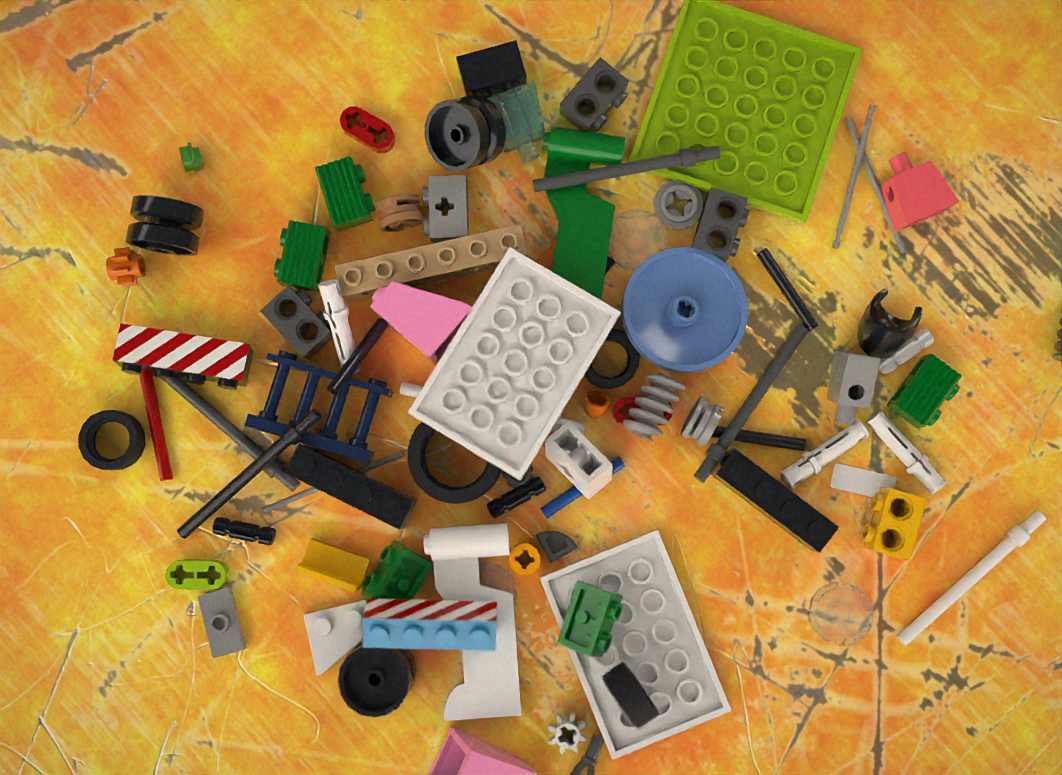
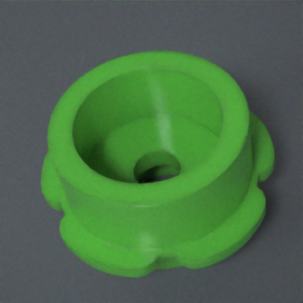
M187 142V146L179 147L185 172L192 170L198 172V166L203 165L199 147L193 148L192 144Z

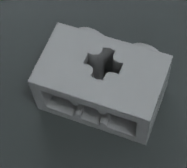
M466 175L428 176V186H423V204L429 205V217H424L423 220L424 235L430 236L432 244L469 236ZM443 205H449L450 207L448 216H442Z

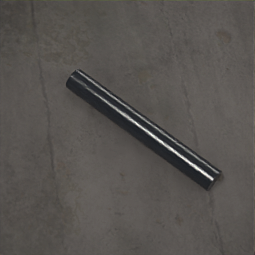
M765 248L756 254L803 325L808 329V332L817 327L819 324L769 250Z
M378 318L328 385L327 390L331 394L337 396L388 327V323L384 319Z
M717 426L711 438L719 439L727 427ZM742 429L733 440L805 451L806 439Z

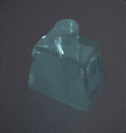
M532 81L488 98L502 113L506 126V142L503 152L508 153L518 149L523 163L537 159L540 154L535 142L543 139L545 128L535 82Z

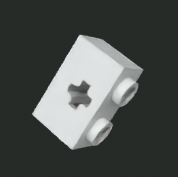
M569 421L545 439L546 457L588 500L612 480V463Z

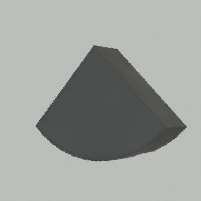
M544 531L535 535L550 563L578 548L570 537L557 531Z

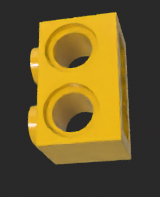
M880 487L879 492H876L872 498L871 510L874 511L871 522H868L863 530L862 539L865 541L863 548L910 561L927 499L893 488ZM895 499L901 503V511L896 516L892 514L890 509L891 503ZM889 529L893 534V541L889 546H885L882 542V535Z

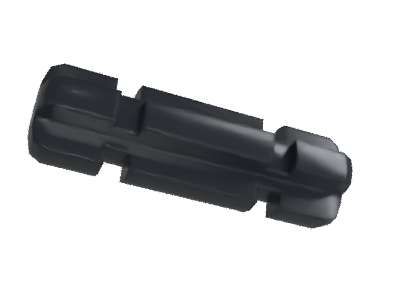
M535 477L528 481L529 484H522L502 495L501 499L498 500L496 498L489 502L487 509L491 516L497 518L504 514L505 510L509 509L510 511L532 499L531 496H538L545 492L546 486L542 479Z
M222 517L215 518L212 527V533L216 535L227 536L228 534L230 538L249 542H256L257 540L259 544L268 546L274 543L276 537V530L274 528L265 526L260 528L259 525L237 520L231 522L230 519Z

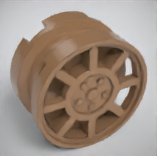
M396 195L376 203L377 214H381L382 218L379 221L381 231L397 232L404 230L403 228L408 226L413 228L422 224L424 219L422 212L418 211L420 206L418 195Z

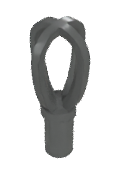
M593 734L586 753L581 758L582 761L575 766L570 775H579L585 766H588L587 775H594V767H596V760L603 746L604 738Z

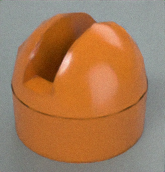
M599 391L588 392L583 403L585 413L590 418L598 419L602 417L608 410L609 397Z

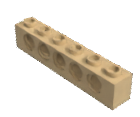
M521 224L335 265L334 267L339 281L341 296L346 302L373 297L381 286L385 285L387 287L392 281L410 287H417L496 269L509 247L528 257Z

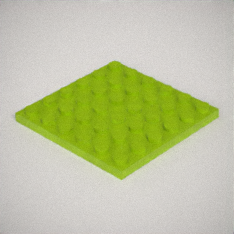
M684 0L629 162L680 153V149L690 147L697 150L718 146L720 151V158L697 162L696 166L682 168V165L648 171V173L672 181L677 180L695 186L697 189L709 192L712 187L748 198L747 206L804 224L807 221L863 49L716 0Z

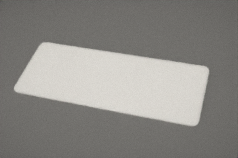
M835 463L830 487L873 497L876 492H879L880 487L895 489L897 478Z

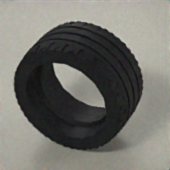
M421 422L411 436L407 454L411 475L421 490L441 502L458 504L475 500L483 496L494 486L502 469L488 461L484 472L476 481L466 486L450 487L435 479L426 465L425 450L430 438L437 430Z

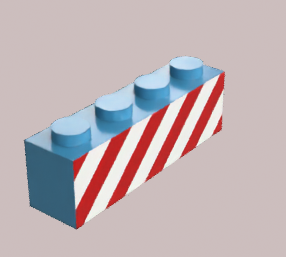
M367 599L362 618L363 648L496 651L497 602Z

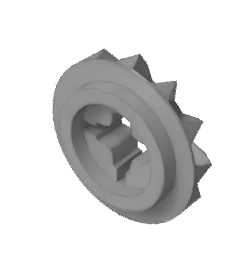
M677 180L669 181L661 186L653 201L654 215L657 216L662 225H666L673 230L687 229L697 222L703 210V199L699 190L695 186ZM674 196L679 202H687L682 208V216L676 209L667 210L673 204Z

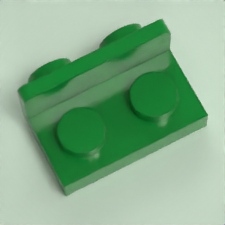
M394 539L391 545L383 549L379 558L380 562L374 572L365 578L361 594L366 600L368 598L412 600L434 564Z
M577 580L557 643L590 657H602L611 646V631L614 622L619 619L622 613L623 604L621 601L623 596Z

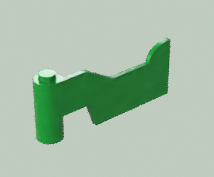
M551 126L550 132H544L542 150L547 151L544 178L589 170L590 164L603 166L621 164L625 137ZM587 183L546 190L545 193L558 220L551 271L601 300L615 205L586 192Z

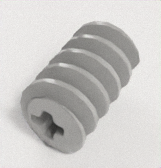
M657 373V375L648 374L646 380L651 386H642L640 391L645 397H636L634 401L640 409L630 408L628 413L634 420L623 421V425L628 431L653 444L656 443L651 439V436H662L663 434L657 427V424L667 425L669 423L662 414L664 412L674 413L675 411L668 404L669 401L679 402L681 400L674 393L675 390H686L683 384L661 373Z

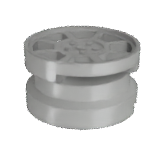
M700 396L692 407L680 435L687 439L692 437L696 439V444L704 447L717 427L721 418L718 414L723 412L724 407L718 404L713 406L708 403V399Z

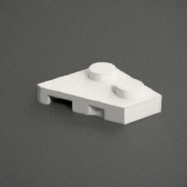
M366 599L303 615L316 675L324 673L363 640L362 618L367 602Z

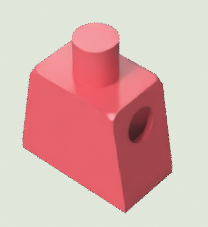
M906 152L900 153L888 160L895 175L881 185V190L895 233L945 212L959 203L958 198L932 162L927 161L913 167Z

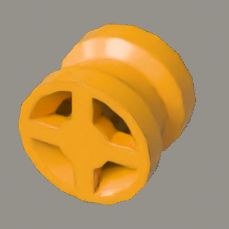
M522 542L512 548L509 555V565L515 573L522 576L530 575L539 568L541 561L540 553L533 544Z

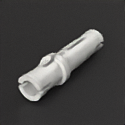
M330 279L318 284L325 307L323 312L324 318L329 322L342 368L356 349L348 322L347 315L349 314L348 306L344 305L338 279ZM361 365L358 366V368L353 374L360 372V370H362Z
M882 410L867 420L866 424L871 427L886 446L906 466L905 471L908 474H913L930 494L936 493L947 483L929 464L927 455L925 453L920 454Z
M855 420L853 425H849L811 452H804L801 454V459L779 472L782 480L790 489H793L810 475L819 474L822 472L821 468L869 437L866 427L859 420Z

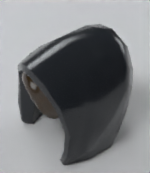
M885 288L874 295L866 307L858 328L860 348L866 355L877 358H887L899 351L910 340L919 325L922 315V307L915 308L911 320L900 319L888 313L880 303L888 294Z

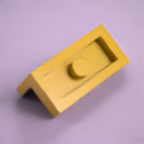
M312 538L309 541L302 563L296 566L295 572L356 593L362 588L372 559Z

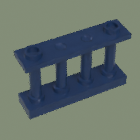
M279 350L278 356L271 353L267 354L266 359L278 363L264 410H260L258 416L248 414L245 426L281 437L283 435L282 431L292 422L297 423L310 411L320 377L333 380L337 373L297 362V355ZM292 367L308 372L294 419H290L289 424L286 425L277 422L278 415L275 414L290 368ZM369 377L368 383L350 378L337 396L334 395L324 428L319 430V434L306 431V436L299 443L365 463H371L375 451L367 449L368 443H366V439L380 395L392 398L393 391L386 389L387 383ZM350 386L367 390L368 394L354 438H350L349 443L337 440L338 434L336 430Z

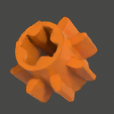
M130 247L114 249L115 256L108 257L106 260V269L110 280H117V284L123 287L138 285L137 278L144 277L146 274L143 256L140 253L135 254V250H130Z

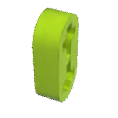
M178 560L171 563L165 573L166 581L172 588L186 590L218 589L227 583L230 576L227 565L219 560ZM181 566H183L185 572H194V577L185 578L181 583L180 577H175V571L180 570ZM213 566H215V572L221 573V577L216 579L214 583H212V578L201 577L202 572L211 571Z

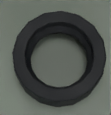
M611 329L605 341H615L622 345L628 356L627 366L618 376L603 377L590 364L584 376L591 384L599 388L614 389L623 386L633 378L639 367V352L631 344L626 333L619 329Z
M116 410L100 411L91 415L83 423L78 435V447L83 458L91 466L101 470H123L133 465L142 456L145 448V432L141 423L130 414ZM108 422L122 424L129 433L130 444L123 456L116 459L102 457L95 446V437L98 429Z
M624 662L619 663L602 676L610 693L635 728L640 729L659 716V712L652 700Z

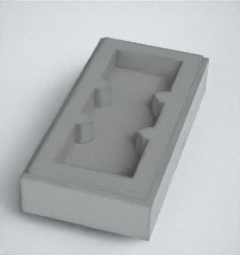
M227 587L197 596L212 657L216 658L246 649L232 588Z

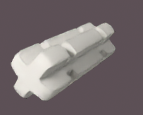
M922 329L912 335L913 338L911 337L895 354L887 358H881L879 370L883 374L892 372L897 368V365H902L918 354L921 349L934 342L932 334L927 329Z

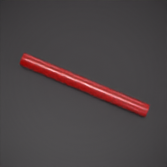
M141 371L139 377L160 481L173 479L153 375L152 372Z

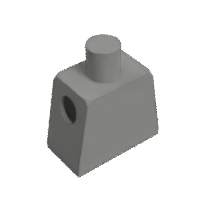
M834 350L827 400L837 403L834 421L853 425L857 407L869 408L881 358ZM852 386V390H851L850 394H848V391H849L850 387Z

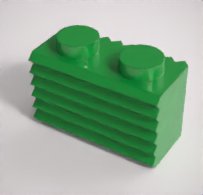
M347 156L346 158L315 167L333 227L337 232L373 221L370 212L375 211V206L370 193L364 194L361 183L366 182V178L361 164L355 165L351 156Z
M289 220L288 228H283L280 236V246L284 247L282 259L277 258L274 266V276L278 277L277 282L280 285L313 292L320 291L318 284L322 280L329 238L331 236V232L327 227Z
M924 355L916 363L886 406L916 428H923L927 425L932 426L941 416L942 411L939 408L945 400L950 401L959 391L960 386L957 383L962 375L935 355Z

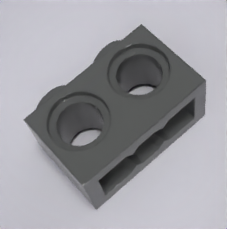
M600 57L560 103L559 114L579 130L592 132L594 129L598 132L609 117L606 114L613 106L616 109L619 108L627 98L628 93L626 90L629 80ZM609 83L614 90L603 92L598 88V85ZM581 106H590L594 113L584 116L579 113L578 109Z
M711 187L706 195L691 247L711 253L724 262L730 256L735 257L740 244V239L736 238L739 227L745 226L749 215V209L745 208L748 198ZM726 206L730 208L732 218L726 219L720 216L718 207ZM709 236H720L724 243L723 247H713L709 242Z
M287 286L260 312L303 358L310 360L333 339L332 331L328 320L324 318L323 312L320 311L316 314L309 307L313 301L301 288L295 291L290 286ZM292 302L296 303V313L291 317H285V306ZM310 325H317L318 335L316 338L306 340L304 336L306 328Z

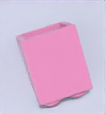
M393 281L387 287L383 285L375 292L372 297L374 302L370 306L382 319L434 364L446 351L465 318L472 310L466 303Z
M450 726L428 775L538 774L525 760L456 727Z

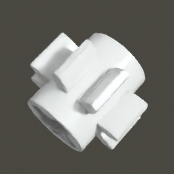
M572 711L568 717L563 718L560 713H556V724L547 725V729L555 733V735L549 738V744L557 743L560 747V754H563L565 749L572 748L577 753L578 741L586 742L587 740L586 735L579 733V730L585 727L584 720L576 723L574 712ZM566 726L568 730H572L573 736L567 738L566 735H562L561 728Z

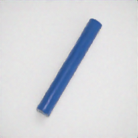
M619 456L610 461L612 463V475L625 467ZM573 486L540 509L545 517L549 518L583 494Z

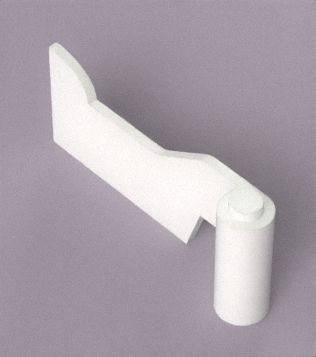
M508 523L430 528V535H424L425 555L431 554V559L434 562L435 587L444 600L497 602L496 651L462 650L464 683L458 684L450 692L445 705L444 721L521 716L513 593L480 585L478 559L479 557L510 555Z

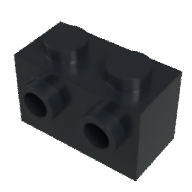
M516 40L456 57L466 96L479 95L490 100L493 95L500 93L506 95L515 94L521 91L522 87L527 86V75Z

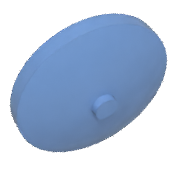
M675 247L653 254L634 271L623 292L621 315L626 335L631 344L647 361L667 371L695 373L717 365L735 350L747 326L748 304L739 278L724 261L711 253L692 247Z

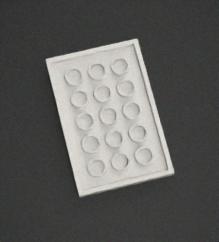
M509 247L408 413L521 481L621 312Z
M657 529L539 577L560 631L577 580L623 596L621 601L623 604L622 613L619 619L614 622L611 631V646L602 657H590L568 648L612 760L732 711ZM621 662L628 666L659 712V716L640 729L635 728L627 718L602 678L605 673Z

